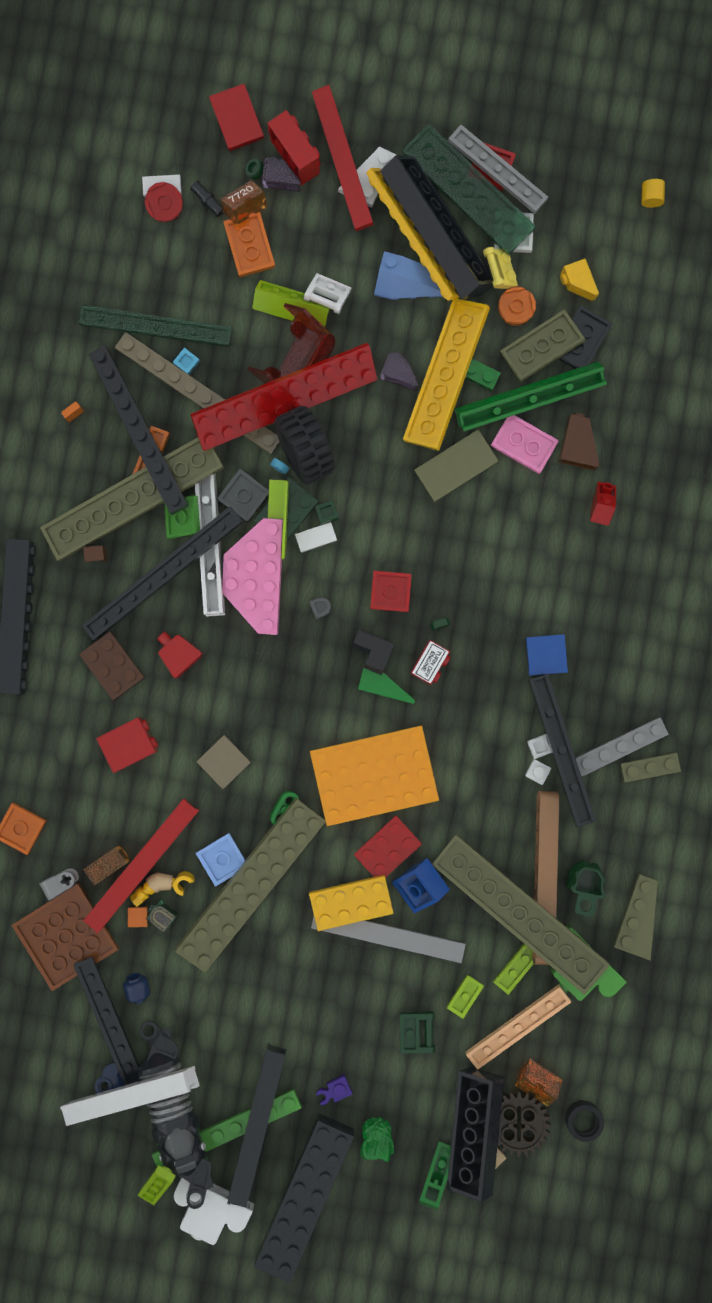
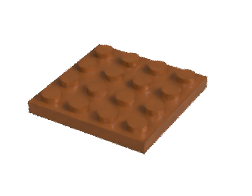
M80 883L11 925L51 991L77 976L74 968L75 962L93 955L96 963L119 949L106 926L97 934L95 930L83 921L94 906Z

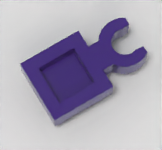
M345 1074L327 1082V1089L319 1088L316 1091L317 1096L320 1094L326 1096L320 1100L321 1105L327 1104L332 1097L334 1102H337L352 1095V1090Z

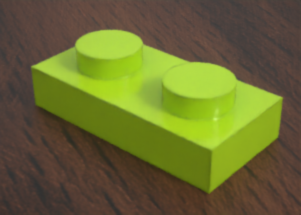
M467 974L447 1004V1009L463 1019L484 985Z

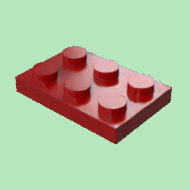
M395 815L354 853V856L373 877L385 875L386 878L422 843Z

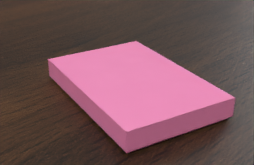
M513 415L506 418L490 447L540 474L559 440Z

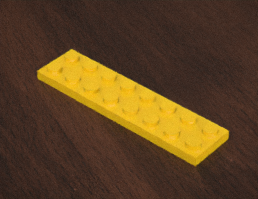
M462 299L452 300L403 437L405 442L440 450L490 310L488 305Z

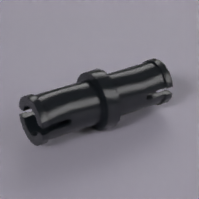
M198 180L191 185L190 190L201 200V204L207 206L216 217H219L224 212L225 208L214 198V194L208 192Z

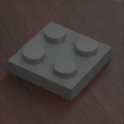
M239 469L217 500L226 507H232L238 516L249 522L269 496V490Z

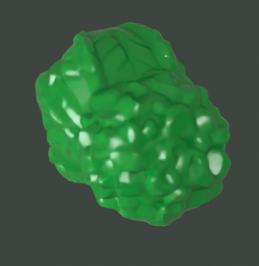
M369 1118L362 1126L364 1141L361 1145L360 1154L365 1160L382 1159L388 1162L390 1155L395 1151L391 1138L392 1127L384 1118Z

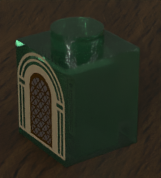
M160 900L157 904L153 903L147 910L149 915L146 919L165 933L179 913Z

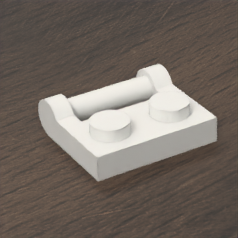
M316 273L305 292L304 300L308 302L311 300L334 310V313L340 314L350 294L351 287Z

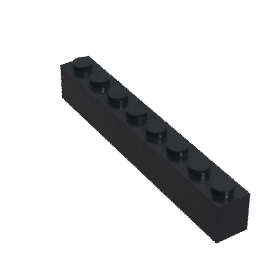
M6 539L0 627V693L25 694L28 688V680L26 679V671L29 670L27 652L30 651L28 633H31L32 629L29 617L33 611V604L30 601L31 595L34 593L32 576L35 575V565L33 564V557L36 556L37 552L34 542L30 540Z

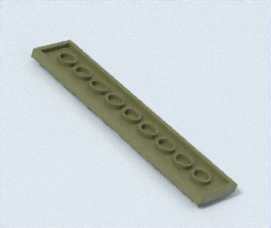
M198 437L164 456L182 492L224 469L214 447L203 451ZM147 467L43 525L40 529L56 560L60 562L159 506L164 501Z
M295 798L175 947V952L206 972L326 822L325 819Z
M457 834L432 863L437 870L584 995L610 966L606 959Z

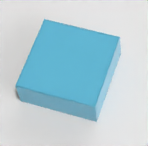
M184 348L173 361V364L190 375L200 360Z

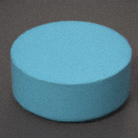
M273 458L270 463L274 469L282 474H287L290 469L276 458Z

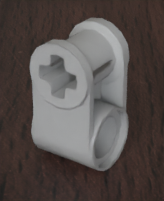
M68 868L39 883L48 901L76 884L79 880V873L73 868ZM70 876L71 880L67 881L65 878Z

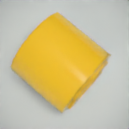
M661 179L644 181L642 183V206L653 208L663 205L665 203V181Z

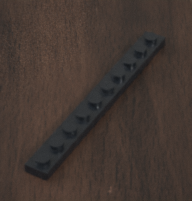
M105 345L101 346L88 355L170 514L174 515L188 507L189 504L108 348Z
M228 507L85 622L82 627L90 638L96 641L240 526L243 521L232 507Z

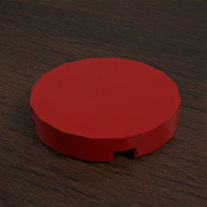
M159 182L148 189L145 197V206L151 217L157 221L169 222L176 219L181 213L183 199L175 186L167 182Z

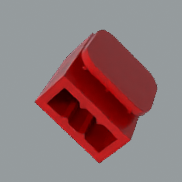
M138 717L96 738L113 773L158 752V742L154 736L151 737L148 731L150 726L146 719L143 720L142 717Z

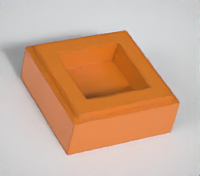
M74 402L63 410L61 414L70 423L83 413L84 410L77 402Z
M148 906L128 907V927H148Z

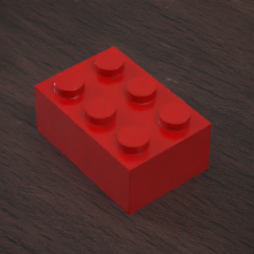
M286 110L267 122L270 141L302 186L319 175L321 165L319 161L320 154L315 146L312 147L310 145L306 132L304 130L301 132L295 116H290Z

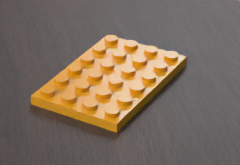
M422 725L310 751L327 826L439 801Z

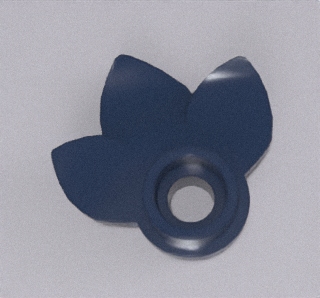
M115 1063L107 1065L103 1070L102 1076L95 1082L96 1093L124 1086ZM103 1082L108 1083L107 1089L102 1088Z

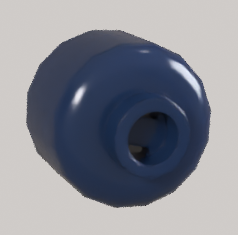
M133 973L126 977L123 983L126 1000L135 1004L143 1003L150 994L147 977L140 973Z

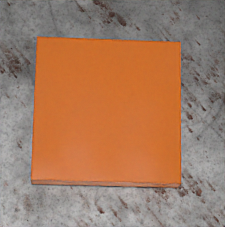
M13 802L0 824V841L29 855L47 820Z

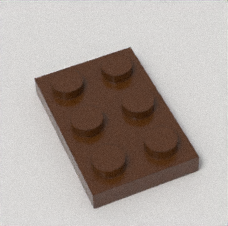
M108 632L79 654L112 700H116L145 678L112 632Z

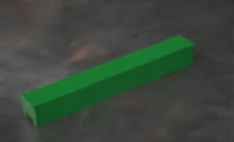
M595 362L455 408L458 426L463 431H467L607 385L603 373L604 366L599 364V362Z

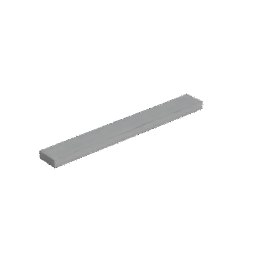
M313 917L311 928L317 930L315 917ZM368 920L322 930L462 963L466 945L463 942Z

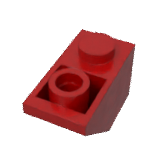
M597 482L591 506L590 521L609 526L616 509V486L607 482Z

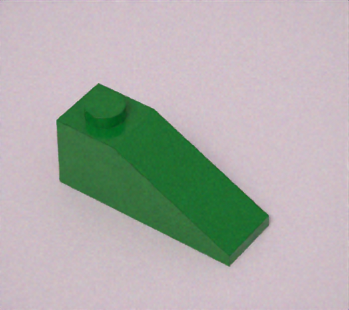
M363 668L358 690L414 704L415 700L386 674L382 673L380 675Z
M440 1141L438 1142L419 1200L420 1204L437 1210L448 1179L451 1146Z

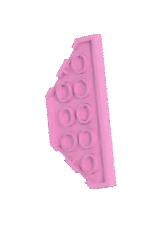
M263 518L224 554L223 594L258 634H278L283 519Z

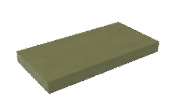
M564 309L500 350V354L519 382L522 383L584 343L585 338Z
M476 430L416 468L414 472L435 503L499 461L480 431Z

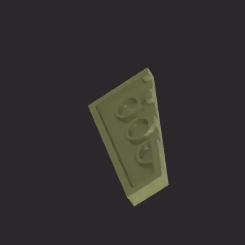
M638 873L613 947L651 961L658 881Z

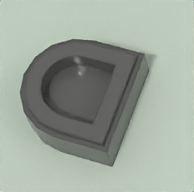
M320 597L309 601L316 619L326 616L331 610L330 602L326 598Z

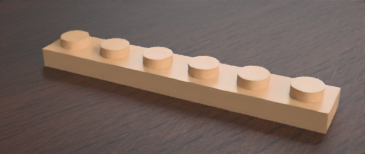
M558 984L468 1049L466 1056L478 1070L570 1004L571 999Z

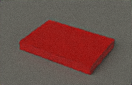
M245 84L209 96L229 151L264 139Z

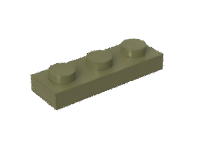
M676 752L619 763L624 783L681 772Z

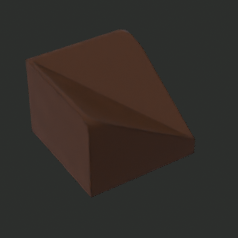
M104 546L83 548L85 562L100 560L107 562V551Z

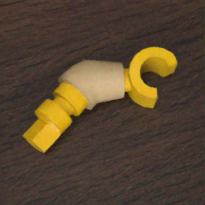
M188 871L179 873L176 878H173V875L159 872L152 874L146 878L143 887L140 886L135 890L130 899L138 907L149 898V894L152 895L163 890H172V888H174L177 894L183 896L185 888L181 887L179 882L186 880L189 883L195 882V877Z

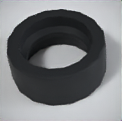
M585 1100L574 1102L569 1106L565 1114V1122L570 1134L581 1142H590L598 1138L604 1129V1119L597 1106ZM582 1110L591 1111L596 1118L594 1127L586 1132L578 1131L573 1124L574 1116Z

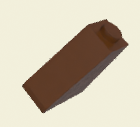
M581 413L571 414L567 419L558 462L595 471L599 467V460L590 418H586Z

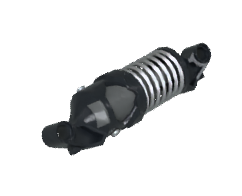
M147 1020L143 1022L140 1027V1035L151 1044V1049L137 1070L139 1078L143 1081L179 1069L181 1067V1063H179V1048L171 1037L169 1027L161 1029L154 1021ZM146 1025H152L154 1033L146 1035L143 1032V1028ZM185 1093L148 1103L147 1106L151 1108L149 1114L153 1115L151 1119L153 1127L151 1133L154 1144H157L159 1149V1159L163 1166L172 1171V1174L182 1177L190 1183L186 1193L187 1204L192 1209H198L204 1204L206 1191L213 1187L210 1176L211 1161L206 1154V1144L203 1142L199 1130L201 1125L198 1114L194 1112L192 1106H189L191 1101H185L190 1094ZM199 1193L201 1197L197 1202H193L190 1200L191 1194Z

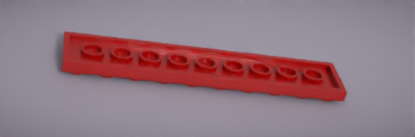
M367 343L191 413L190 416L202 450L206 451L274 423L279 415L299 406L310 408L376 381L377 375L370 346Z

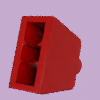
M165 631L157 638L164 646L158 654L175 679H178L204 655L203 652L181 635H176L172 639Z

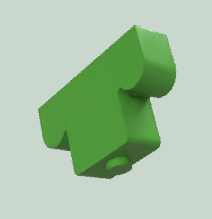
M568 924L566 925V927H568L573 933H575L579 938H581L585 943H587L575 930H573ZM609 966L586 995H584L554 968L550 970L560 982L559 985L564 992L570 991L579 1001H582L595 986L603 996L611 997L627 983Z

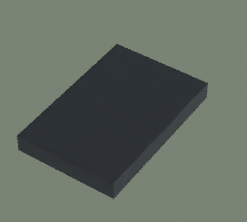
M582 305L579 306L572 320L584 336L585 342L559 358L560 361L574 369L590 364L613 324Z

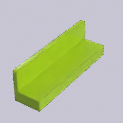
M260 280L255 288L252 306L254 310L321 330L325 329L327 316L331 310L311 300L309 302L304 300L305 293Z
M270 479L268 518L283 519L281 559H285L289 480Z

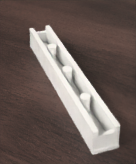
M216 473L195 484V494L198 496L200 530L219 515ZM221 541L200 557L203 612L206 616L226 615L225 599L222 590ZM214 562H216V575L212 572L208 573Z
M195 1066L72 1100L60 1108L62 1109L66 1126L185 1094L190 1092V1089L197 1088L200 1085L195 1072Z

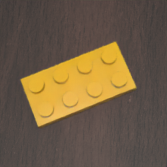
M385 875L309 892L318 931L393 914Z

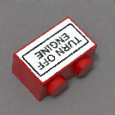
M429 640L410 674L429 685L432 682L436 683L441 675L439 673L441 666L445 667L451 658L448 656L450 651Z

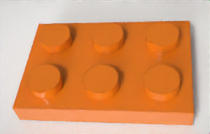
M260 211L223 221L239 278L276 268Z

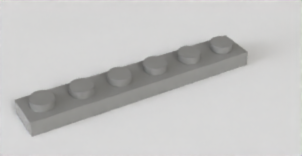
M460 125L449 137L448 142L534 214L547 201L548 196L464 126Z
M661 717L575 757L581 776H585L669 735Z

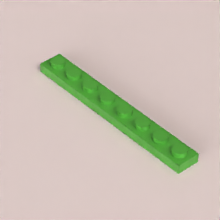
M294 1088L275 1096L268 1123L302 1108ZM251 1108L200 1130L202 1140L206 1144L205 1151L207 1152L244 1135ZM156 1150L152 1153V1157L156 1166L162 1167L163 1164L159 1159V1150Z

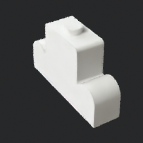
M182 1177L176 1187L174 1200L179 1206H187L186 1193L190 1183ZM213 1184L212 1188L207 1189L204 1204L200 1208L192 1209L188 1206L180 1229L191 1234L196 1240H203L211 1245H215L225 1224H227L232 1232H241L246 1227L253 1212L254 1203L248 1201L246 1208L233 1204L229 1205L227 1202L230 1191ZM193 1193L190 1196V1200L197 1202L201 1195Z

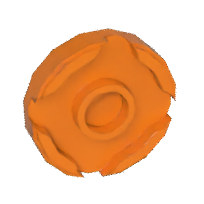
M523 287L507 289L501 295L498 302L500 317L510 325L520 326L527 323L536 310V301L533 294Z

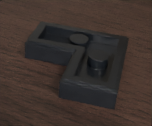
M359 629L352 647L369 654L364 666L365 669L382 675L394 644Z

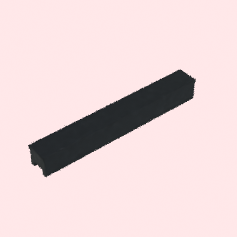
M545 674L529 679L528 682L575 827L593 823L596 819L549 675Z
M271 1044L267 1045L228 1197L227 1204L229 1205L233 1204L246 1208L286 1055V1049L272 1046Z

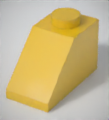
M586 259L563 267L560 279L562 284L566 285L568 291L591 301L597 298L599 292Z

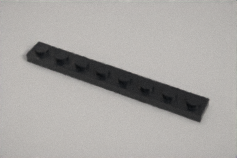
M93 955L75 962L74 968L124 1086L142 1081L137 1073L140 1067Z

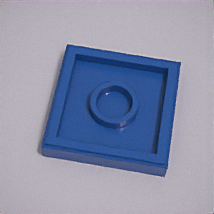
M565 634L526 637L529 676L568 672Z

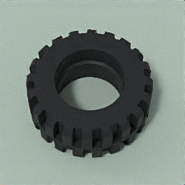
M299 406L279 415L274 421L276 433L286 458L303 484H311L332 474L335 470L334 456L326 439L327 437L312 411L307 406Z

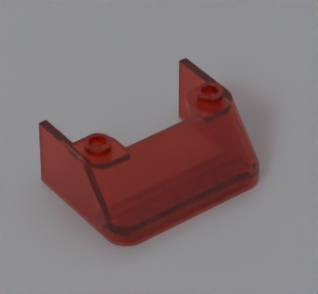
M287 303L283 306L294 316L290 331L296 339L279 369L270 366L262 371L250 366L247 370L264 384L323 361L332 352L335 346L334 335L305 308Z

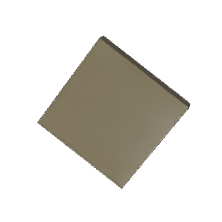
M225 735L197 761L222 789L251 763Z

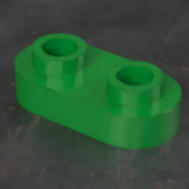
M285 791L280 795L270 814V821L273 825L278 820L276 819L277 815L283 814L295 798L299 799L295 792ZM291 797V801L286 803V798Z

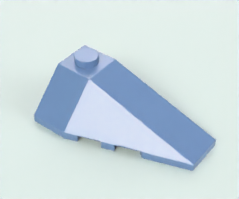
M384 251L374 292L375 296L390 300H399V298L416 299V297H443L438 285L432 281L428 269L421 263Z

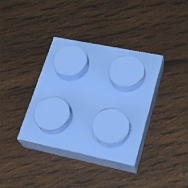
M230 832L196 852L197 857L215 887L232 877L246 860Z

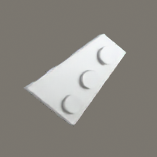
M378 147L357 169L367 205L371 208L379 193L369 183L366 172L370 168L382 169L396 155L381 147ZM340 186L338 192L344 195L342 187Z

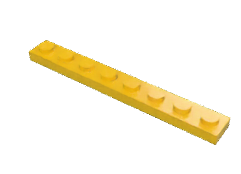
M370 168L366 172L369 183L376 188L380 200L386 204L390 210L391 217L399 224L400 231L408 238L411 248L419 255L421 264L428 269L432 281L440 288L441 295L447 301L458 299L459 296L455 292L454 285L446 278L445 271L435 261L432 251L424 244L425 240L415 230L412 220L405 215L401 203L394 198L390 186L383 181V176L380 172L381 168Z

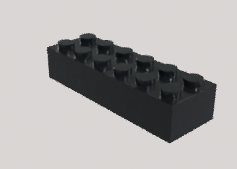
M468 1067L458 1072L447 1190L482 1202L493 1196L504 1076Z

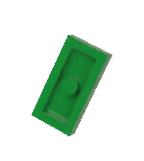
M472 359L465 378L492 391L501 373Z

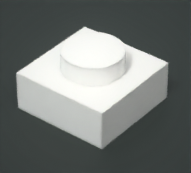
M533 759L524 776L543 785L551 768Z

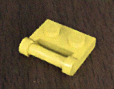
M494 247L484 249L483 254L488 260L494 280L492 281L493 287L500 289L517 287L516 274L513 271L508 251L494 249Z

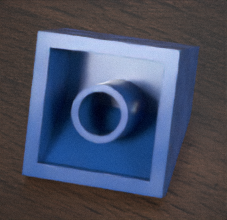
M428 858L415 864L392 881V884L413 913L437 903L450 890Z

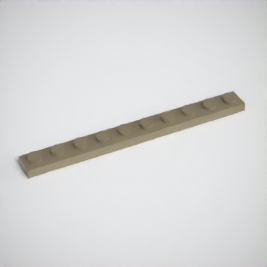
M126 332L115 346L117 351L203 409L225 400ZM266 427L242 435L270 455L274 453L280 444L278 435Z

